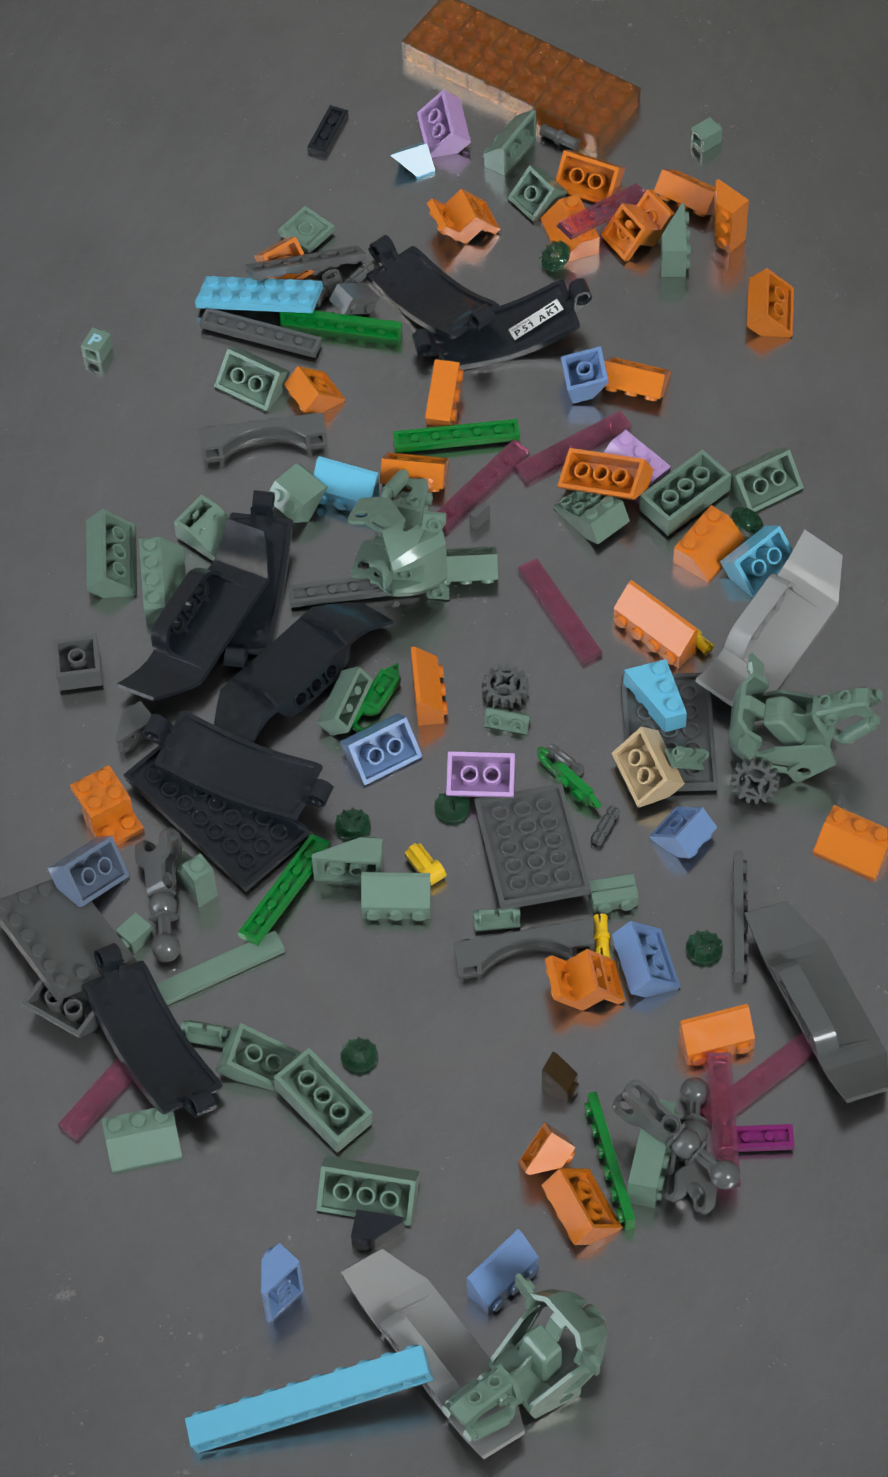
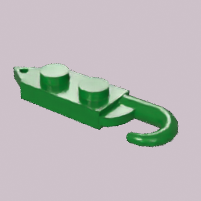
M399 663L386 669L381 668L373 680L351 726L354 731L361 732L374 725L370 724L368 727H360L358 720L362 714L367 716L380 714L401 682Z
M538 747L537 756L540 762L556 777L558 784L562 783L563 788L566 787L571 792L576 801H581L585 806L590 805L596 809L602 806L593 794L594 790L563 762L556 761L553 763L545 755L549 754L546 748Z

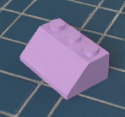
M443 89L417 112L423 141L428 145L431 158L458 154L471 143L459 97Z
M624 430L614 438L604 451V453L645 459L654 469L648 489L667 476L671 470L669 464L627 430ZM640 495L636 499H634V501H636L639 505Z
M448 752L446 796L514 798L515 753Z

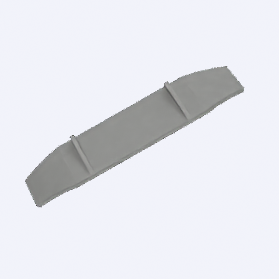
M804 529L782 569L777 575L772 574L768 577L733 625L724 649L714 662L696 678L695 682L732 706L736 690L750 676L746 667L749 654L753 653L764 663V678L769 681V687L765 690V693L779 690L838 607L843 555Z
M379 1249L340 1271L367 1315L396 1352L403 1351L410 1345H422L428 1354L434 1381L421 1385L441 1411L446 1400L472 1379H478L484 1371H491L488 1367L489 1356L431 1282L384 1249ZM496 1405L482 1414L477 1422L500 1410H504V1405ZM518 1405L516 1406V1414L509 1425L477 1441L469 1442L462 1435L465 1430L464 1424H461L453 1415L450 1418L447 1417L459 1434L483 1459L525 1434Z

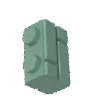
M634 874L589 880L591 888L589 897L593 913L608 914L616 909L628 911L638 906L639 897Z

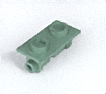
M492 706V708L486 707L485 727L528 734L531 715H528L527 712H509L506 709L495 708V706Z
M677 746L674 749H664L672 768L704 770L702 763L709 757V752L705 748H695L693 750L692 748Z
M519 907L501 910V908L473 910L475 932L521 928Z
M186 1019V1021L182 1022L181 1030H183L190 1043L224 1048L231 1027Z

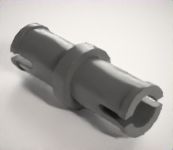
M545 123L539 132V135L553 140L555 144H562L574 151L580 143L579 138L565 133V130H557Z

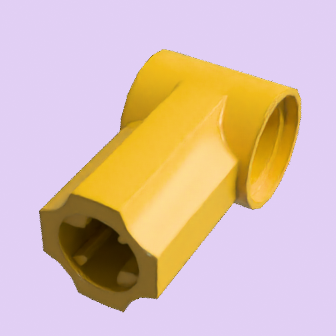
M414 843L404 852L406 859L416 870V873H430L431 886L447 876L441 863L438 860H433L421 843Z

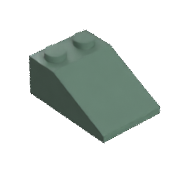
M373 836L359 837L312 854L314 880L361 883V872H383V839Z
M239 1023L229 1031L216 1072L237 1082L278 1092L274 1088V1076L301 1055V1052Z

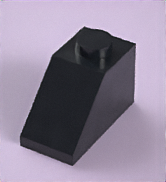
M357 1209L351 1233L352 1245L361 1250L377 1249L404 1231V1217Z

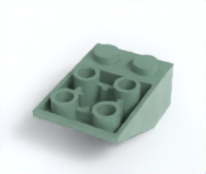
M681 203L662 234L661 277H686V269L690 268V256H687L691 255V243H689L690 227L686 225L689 224V212H685V203Z
M573 491L553 506L584 538L596 544L601 543L630 522L623 501L613 496Z
M201 494L174 521L176 537L214 561L220 548L229 516L216 503Z

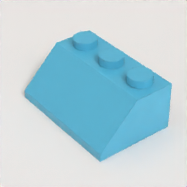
M318 456L314 476L328 487L319 504H326L339 510L352 512L359 498L380 497L378 472Z
M766 525L720 562L730 580L751 598H754L768 577L779 573L793 549L780 526Z

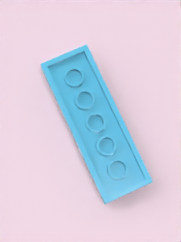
M206 276L195 300L196 308L313 313L322 292L323 284L322 281L273 278L253 280L252 278Z

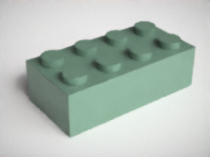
M702 449L640 495L639 510L669 536L731 489L732 475Z
M310 1048L274 1076V1088L337 1153L372 1124L373 1112Z
M659 1099L661 1104L679 1119L680 1112H676V1103ZM664 1125L666 1131L671 1132V1129ZM642 1128L640 1129L628 1180L627 1193L630 1203L655 1208L657 1200H662L664 1180L667 1178L669 1158H671L673 1150L671 1145L667 1147L666 1143L658 1141Z

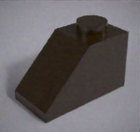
M552 1052L542 1069V1091L567 1103L570 1096L574 1097L579 1089L578 1073L557 1053Z

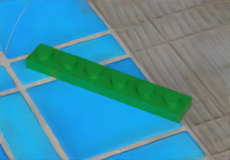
M316 310L313 313L280 312L281 325L395 341H401L403 336L402 322L394 320H382L373 317L367 318Z
M518 419L393 431L395 453L519 441L520 431Z
M313 834L308 837L238 931L239 938L259 946L313 873L312 854L331 848L329 841Z
M597 1091L587 1093V1103H584L587 1117L591 1116L593 1124H590L593 1138L597 1137L599 1145H597L598 1156L600 1159L604 1158L606 1166H603L605 1179L611 1181L612 1187L609 1188L611 1199L613 1202L617 1201L619 1208L616 1209L618 1222L623 1223L625 1231L635 1229L634 1213Z

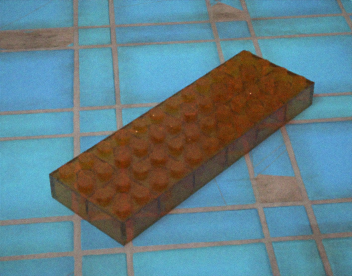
M439 0L402 40V58L516 114L535 110L536 124L542 126L545 123L557 130H565V133L580 139L579 145L597 154L640 105V87L460 0Z

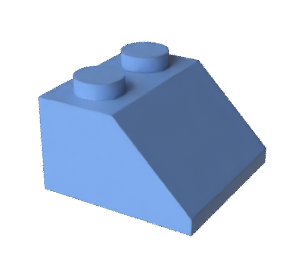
M601 346L561 357L567 390L572 404L593 399L609 383Z
M676 806L649 837L675 857L691 858L697 854L700 846L712 837V833L717 829V826L703 807Z

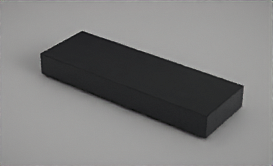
M332 105L329 106L307 146L308 152L326 157L348 117V110Z

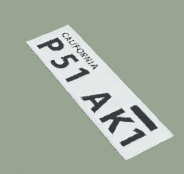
M556 299L510 328L509 332L514 340L562 311L563 307Z

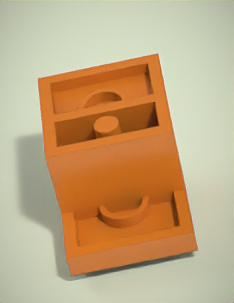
M460 189L445 204L433 198L427 202L430 209L429 213L437 222L439 232L450 236L455 241L467 244L481 230L488 231L494 235L501 230L486 201L463 189Z
M647 189L637 205L625 203L620 205L601 233V236L624 261H629L640 245L655 247L675 213L653 190Z
M110 765L70 785L71 791L81 805L84 820L95 837L113 836L116 845L119 846L145 832L144 827L133 812L129 794Z
M589 949L584 950L567 961L553 955L545 959L546 973L549 977L551 995L554 1000L581 1011L603 999L618 1005L625 1001L616 960Z

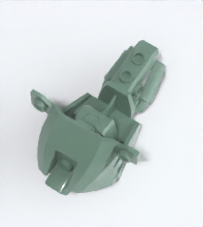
M402 469L382 488L381 497L359 498L348 517V523L366 525L380 534H375V539L362 541L351 570L352 577L370 579V583L376 584L388 596L406 597L426 592L427 597L430 599H450L449 588L444 583L447 579V555L442 528L446 525V513L429 512V505H432L433 493L429 492L427 479L409 478L408 471ZM404 486L412 490L409 492L402 491L400 495L398 494ZM358 514H365V515H367L366 517H362V518L356 517V515H358ZM362 563H369L370 568L363 570L358 566Z
M750 653L746 667L750 676L741 683L733 698L728 742L733 753L742 760L746 758L748 761H751L755 756L756 761H760L763 757L765 764L771 761L773 764L788 766L771 765V769L777 768V772L788 774L793 781L801 782L836 765L835 757L830 749L832 739H835L840 744H852L877 729L881 717L874 714L870 707L880 704V701L883 700V693L880 689L870 690L868 687H857L841 692L831 691L823 696L782 689L765 693V690L769 687V681L764 678V663L755 654ZM852 715L864 717L844 729L843 732L840 729H835V725L838 722ZM764 720V725L785 746L757 751L762 746V738L758 735L757 726L754 722ZM807 768L810 771L802 773L798 769Z
M520 1273L515 1275V1286L525 1297L526 1302L524 1306L528 1310L519 1318L490 1358L488 1367L491 1371L486 1370L478 1379H472L447 1399L445 1405L442 1406V1411L448 1418L453 1415L461 1424H464L465 1430L462 1435L469 1442L477 1441L509 1425L516 1414L517 1405L522 1404L528 1413L536 1419L577 1398L581 1394V1387L593 1375L597 1376L600 1374V1365L607 1344L608 1328L604 1316L594 1305L588 1304L581 1308L587 1300L577 1293L547 1289L534 1293L535 1286L529 1278L526 1277L524 1279ZM549 1306L554 1313L550 1316L545 1329L541 1324H537L532 1328L542 1309ZM569 1329L575 1335L578 1351L573 1361L579 1367L550 1387L548 1382L561 1371L562 1349L557 1342L562 1333ZM496 1405H504V1410H500L477 1422L482 1414Z

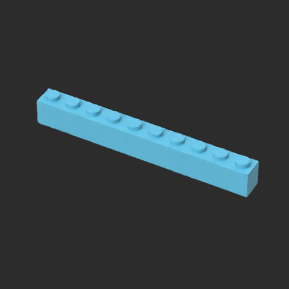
M410 1345L397 1353H384L378 1359L361 1360L357 1365L349 1368L339 1367L326 1375H313L307 1381L291 1382L286 1387L278 1390H265L262 1395L242 1397L239 1399V1402L233 1404H220L215 1409L207 1412L197 1411L191 1417L185 1418L190 1446L198 1454L434 1381L428 1354L422 1345Z

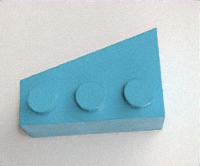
M666 659L624 670L623 684L633 692L636 700L645 706L648 714L664 732L686 727L687 712Z

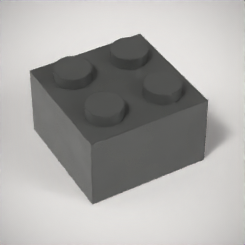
M97 635L53 640L59 691L103 685Z

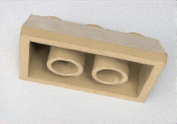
M640 727L612 752V756L637 807L668 798L685 784L678 769L672 768L664 750L667 747L659 731L646 727Z

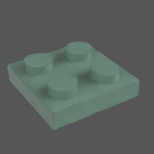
M304 206L278 229V235L284 239L286 237H296L303 252L310 254L335 231V225Z

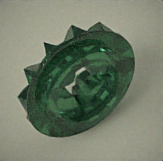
M553 240L552 244H546L547 248L541 251L542 256L539 258L542 262L541 265L548 271L560 270L567 264L570 258L568 245L561 240L559 242ZM555 253H557V254L559 255V256H553V258L550 256L551 254H555Z
M745 507L733 509L731 518L735 524L739 525V528H743L745 531L749 530L752 533L762 529L763 521L756 512Z
M446 792L440 793L437 800H435V813L446 822L461 821L470 811V800L466 796H446ZM450 800H452L453 803L456 804L454 812L453 809H451V807L448 806Z
M353 807L351 810H343L340 815H337L335 821L337 834L349 841L359 837L364 838L371 827L368 814L366 815L362 809L355 810ZM348 819L356 822L357 829L353 825H349Z
M697 930L695 934L689 936L686 942L688 956L699 964L715 962L723 951L722 940L717 937L716 933H710L708 930L702 932ZM701 941H703L706 945L710 944L708 946V953L703 947L699 948L701 946Z
M358 1037L354 1040L349 1039L348 1043L342 1046L340 1056L343 1065L348 1070L360 1073L370 1070L376 1064L378 1052L376 1045L371 1043L369 1039ZM355 1049L360 1052L364 1051V1060L359 1056H355Z

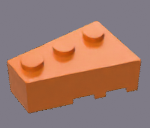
M435 359L425 415L426 425L439 427L452 425L453 421L456 422L457 409L455 408L460 400V385L464 376V370H461L460 362Z

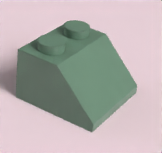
M529 165L508 196V199L533 222H536L559 199L564 198L568 191L544 169Z
M296 463L274 481L269 492L275 493L274 506L288 518L292 519L294 523L309 522L328 487L302 464Z

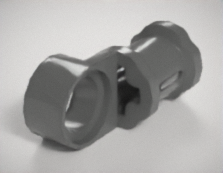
M330 269L322 275L323 289L315 307L320 306L321 301L326 297H331L332 290L336 288L338 283H342V277L338 269Z

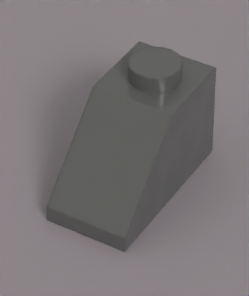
M141 701L128 706L121 714L116 735L117 748L120 753L146 738L143 735V730L151 717V713Z

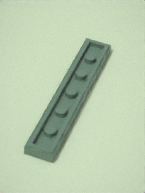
M273 931L264 937L259 946L248 942L161 981L156 985L166 1004L170 1005L285 953V947L276 931Z

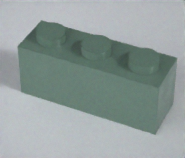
M360 667L342 670L317 723L331 736L349 732L373 679Z

